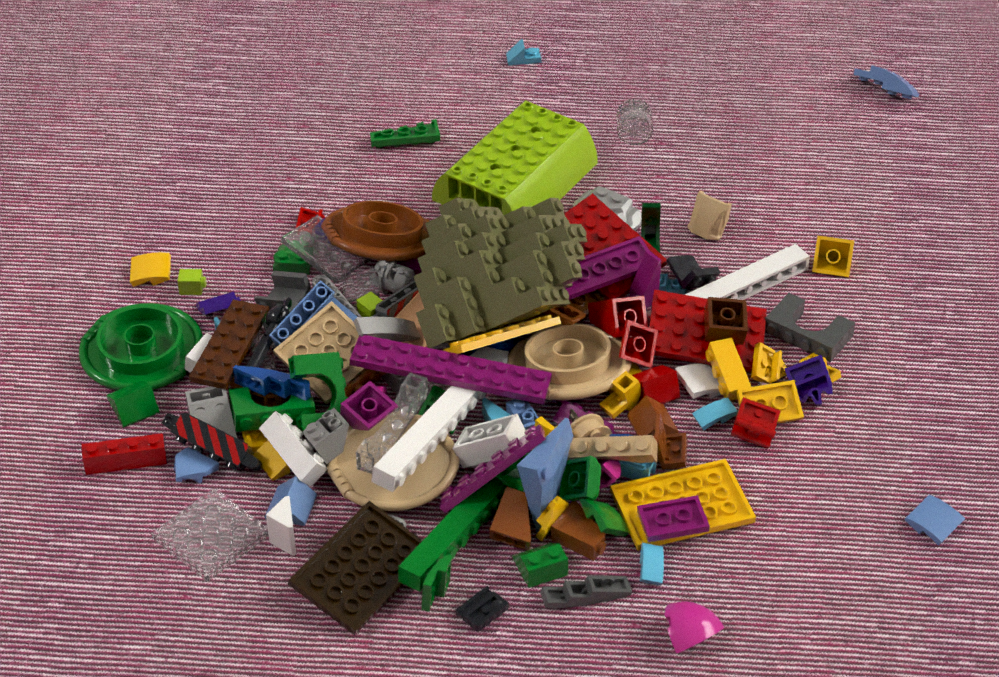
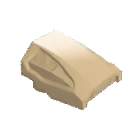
M699 191L690 223L687 225L691 233L705 239H721L729 220L732 204L722 202L704 194L703 191Z

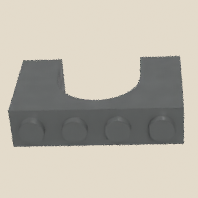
M788 293L766 316L765 332L809 353L822 355L827 361L831 362L853 337L855 322L838 315L823 330L809 331L802 329L796 324V321L804 314L805 300Z

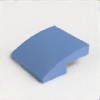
M929 494L904 520L917 533L920 534L924 531L939 546L965 518L953 507Z

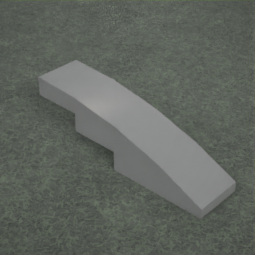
M358 317L353 321L358 335L361 336L369 335L397 342L413 341L421 338L415 323L410 320L393 317Z

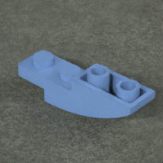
M871 65L870 72L856 68L853 75L859 76V80L868 82L869 79H873V83L882 85V89H886L888 94L897 95L898 92L902 93L904 98L912 99V96L919 97L917 90L908 81L892 71Z

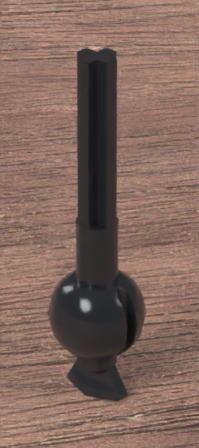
M287 297L283 301V305L272 307L267 312L266 324L268 328L246 366L259 368L273 343L269 335L290 313L289 308L292 306L291 298Z

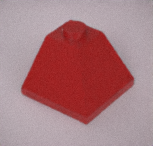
M625 320L619 358L652 368L658 330Z

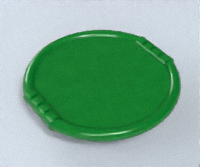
M157 303L128 305L101 315L82 336L79 345V360L85 373L95 382L107 388L120 390L143 380L151 385L152 390L184 378L189 372L185 370L186 356L201 340L203 334L197 322L190 315L175 307Z

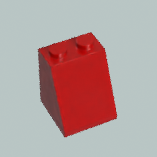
M644 296L588 303L590 323L614 338L623 336L625 320L648 327Z

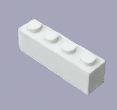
M275 411L259 429L301 482L312 486L327 471V467L323 464L325 460L312 450L314 447L308 440L303 439L302 436L304 434L299 428L291 424L293 420L284 413L282 415Z

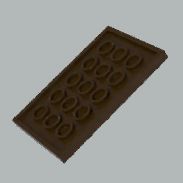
M368 501L288 580V585L355 636L404 585L398 581V567L423 540Z

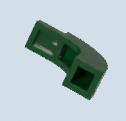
M642 203L641 237L660 253L661 203Z

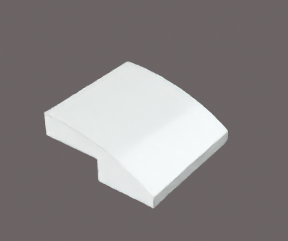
M690 364L675 368L678 379L693 399L706 394L709 398L721 395L718 388V380L714 378L712 368L709 365Z

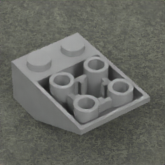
M210 386L185 392L187 409L190 415L237 438L225 389Z

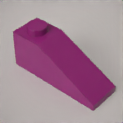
M649 250L645 252L631 284L629 296H644L646 309L652 306L654 290H659L662 261Z

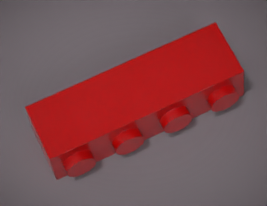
M163 433L82 444V460L85 474L91 475L167 464Z

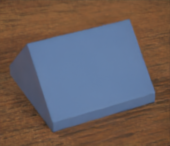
M295 476L277 487L266 514L285 496H289L293 524L305 526L317 498V493Z

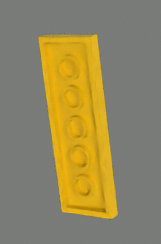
M550 314L483 333L482 335L449 343L450 347L443 349V351L456 354L464 353L561 324L560 317L552 318Z

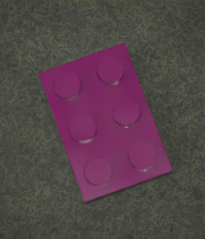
M698 495L637 506V513L648 542L709 532L710 525Z

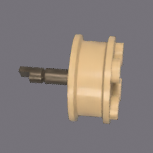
M570 409L569 418L573 422L571 424L573 438L610 437V434H612L610 428L604 425L600 415L587 414L579 418L575 411Z

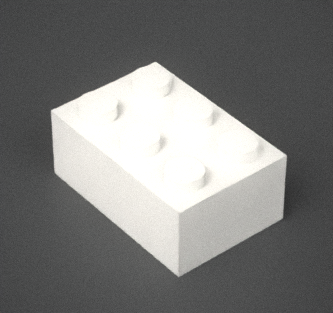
M518 414L475 424L464 428L453 446V450L459 457L462 468L470 466L474 468L482 462L486 463L492 460L491 456L498 450L504 451L509 447L508 443L510 441L523 437L526 430Z

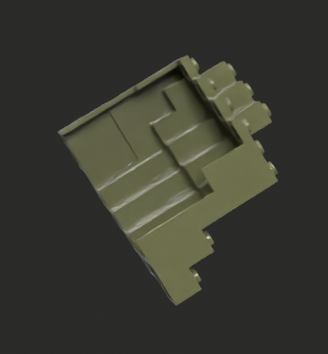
M455 198L439 206L441 216L425 223L430 237L421 241L426 255L417 258L422 273L413 277L425 308L416 312L428 348H449V343L495 331L513 322L525 321L554 307L567 306L570 302L566 289L573 286L572 282L583 277L581 274L582 269L578 262L585 260L584 249L581 244L588 242L586 231L581 224L569 223L563 211L564 206L559 198H549L532 207L522 206L506 215L502 214L499 207H479L475 199Z

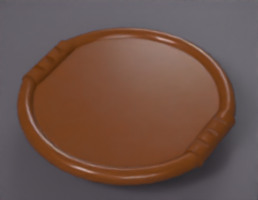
M361 201L350 204L347 207L331 212L321 224L323 232L333 246L353 255L374 260L406 261L417 259L426 255L421 241L430 237L425 223L430 221L429 219L421 217L420 214L411 208L386 201Z

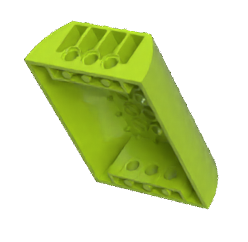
M525 100L440 176L433 187L432 201L443 205L455 198L475 199L479 207H499L502 214L506 215L522 206L532 207L549 198H559L560 200L598 163L594 141L583 123Z

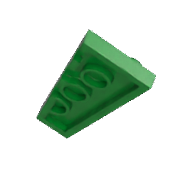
M437 119L431 120L429 124L419 122L416 123L415 127L410 128L407 125L400 126L396 131L390 128L371 132V147L382 148L390 145H416L418 143H435L440 141Z

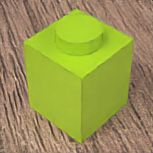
M202 269L179 270L177 281L179 295H202L203 288H206V277H203Z
M369 292L356 300L357 312L362 317H372L376 314V305L383 300L373 292Z

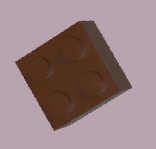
M708 297L704 309L705 342L732 338L734 344H744L748 332L746 300Z

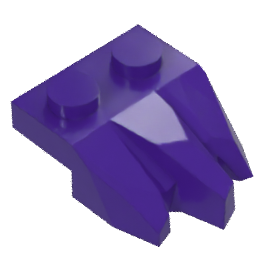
M822 355L785 368L789 381L795 380L799 399L803 404L811 397L814 403L819 406L822 405L821 393L833 394L832 381Z

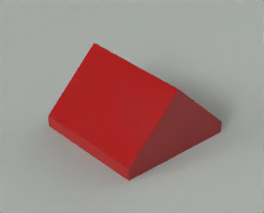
M660 365L632 375L640 383V401L647 395L665 404L681 397L677 371Z

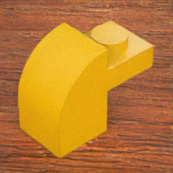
M627 371L611 382L614 392L599 403L600 408L613 419L625 409L628 411L632 410L641 395L639 381Z

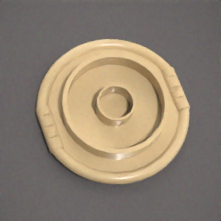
M575 323L573 325L559 324L548 327L523 338L510 351L507 364L551 372L552 378L546 399L552 401L583 399L613 388L611 382L625 371L629 372L632 362L619 358L622 342L620 337L614 338L602 329L588 324Z
M392 412L369 431L356 430L349 425L344 450L327 464V473L343 497L360 506H364L370 501L382 511H402L416 508L440 496L455 479L460 460L453 450L454 441L447 434L445 440L438 443L435 451L427 455L425 461L416 467L412 475H408L403 485L398 486L391 492L371 482L373 466L422 417L414 413Z

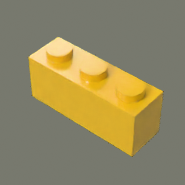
M727 338L710 342L706 350V359L708 362H711L712 374L719 383V392L724 398H729L730 401L738 399L736 391L738 389L750 388L751 384L733 339Z

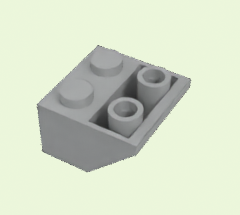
M333 408L326 411L316 422L310 423L302 433L314 447L313 449L328 464L343 452L349 424Z

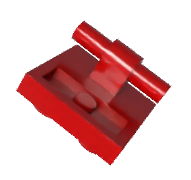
M743 397L730 435L768 449L772 438L776 434L775 428L781 411Z

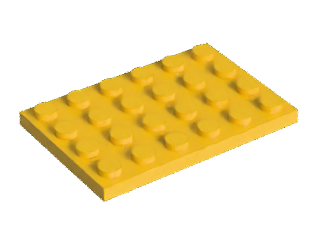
M726 459L610 485V493L628 526L630 536L637 551L641 550L642 543L659 546L756 522V516ZM698 495L710 525L709 532L653 542L647 541L637 513V506Z

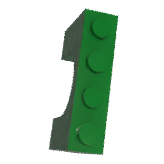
M339 352L293 355L289 358L290 379L313 377L325 382L332 396L331 404L327 411L335 408L340 414L341 403L348 397L345 396L346 379L342 375L343 359L340 357ZM325 412L300 415L296 418L297 428L304 431L310 423L316 422Z
M248 387L229 389V405L236 432L258 430L275 411L282 415L284 413L293 420L292 425H297L296 418L300 415L315 413L312 395L306 401L294 395H289L288 402L279 406L267 407L258 405L252 400Z

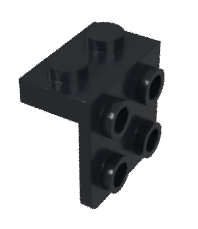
M692 255L673 256L666 260L670 270L674 273L683 289L705 286L712 281H716V278L721 273L718 267L701 269Z

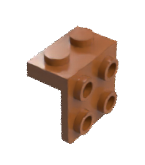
M656 414V421H653L652 425L653 432L655 433L653 437L658 444L657 462H660L662 470L686 468L687 434L666 435L661 414Z

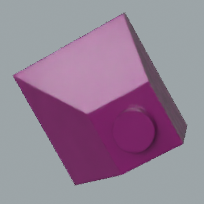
M369 381L341 403L340 415L353 429L369 431L397 409L398 405Z

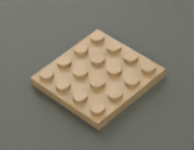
M332 301L273 350L274 354L288 367V359L293 355L339 352L340 357L343 359L342 375L346 379V385L367 370L366 368L349 365L350 357L359 335L354 322ZM313 377L303 378L310 381V389L325 404L331 401V392L325 382Z

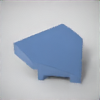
M187 447L175 455L173 468L176 474L175 480L176 482H182V480L192 479L202 483L203 476L219 470L220 463Z

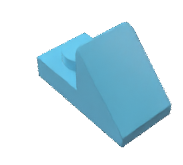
M523 39L506 53L508 65L541 63L539 48L525 49Z

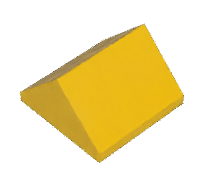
M817 235L812 272L849 277L854 240Z

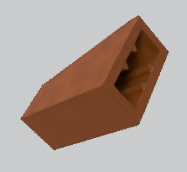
M506 487L490 527L489 538L527 551L530 550L531 546L527 498L525 492Z
M572 501L551 526L552 541L593 561L599 554L602 555L606 549L605 533L600 532L598 525L593 519L586 518L583 508L577 501Z

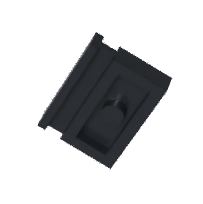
M486 586L458 607L456 615L462 617L465 623L479 632L507 611L509 603Z

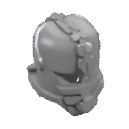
M381 260L374 267L378 276H371L370 278L373 281V286L386 295L389 291L395 293L414 280L413 276L416 274L413 269L397 264L395 261Z

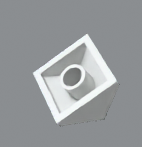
M285 496L266 514L269 543L293 556L296 555L290 497Z

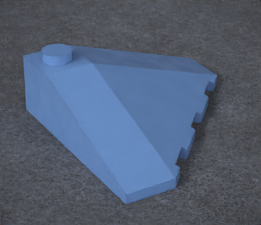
M565 418L545 437L546 440L537 445L517 465L537 533L542 525L536 520L551 500L559 494L562 476L573 439V432L568 418Z

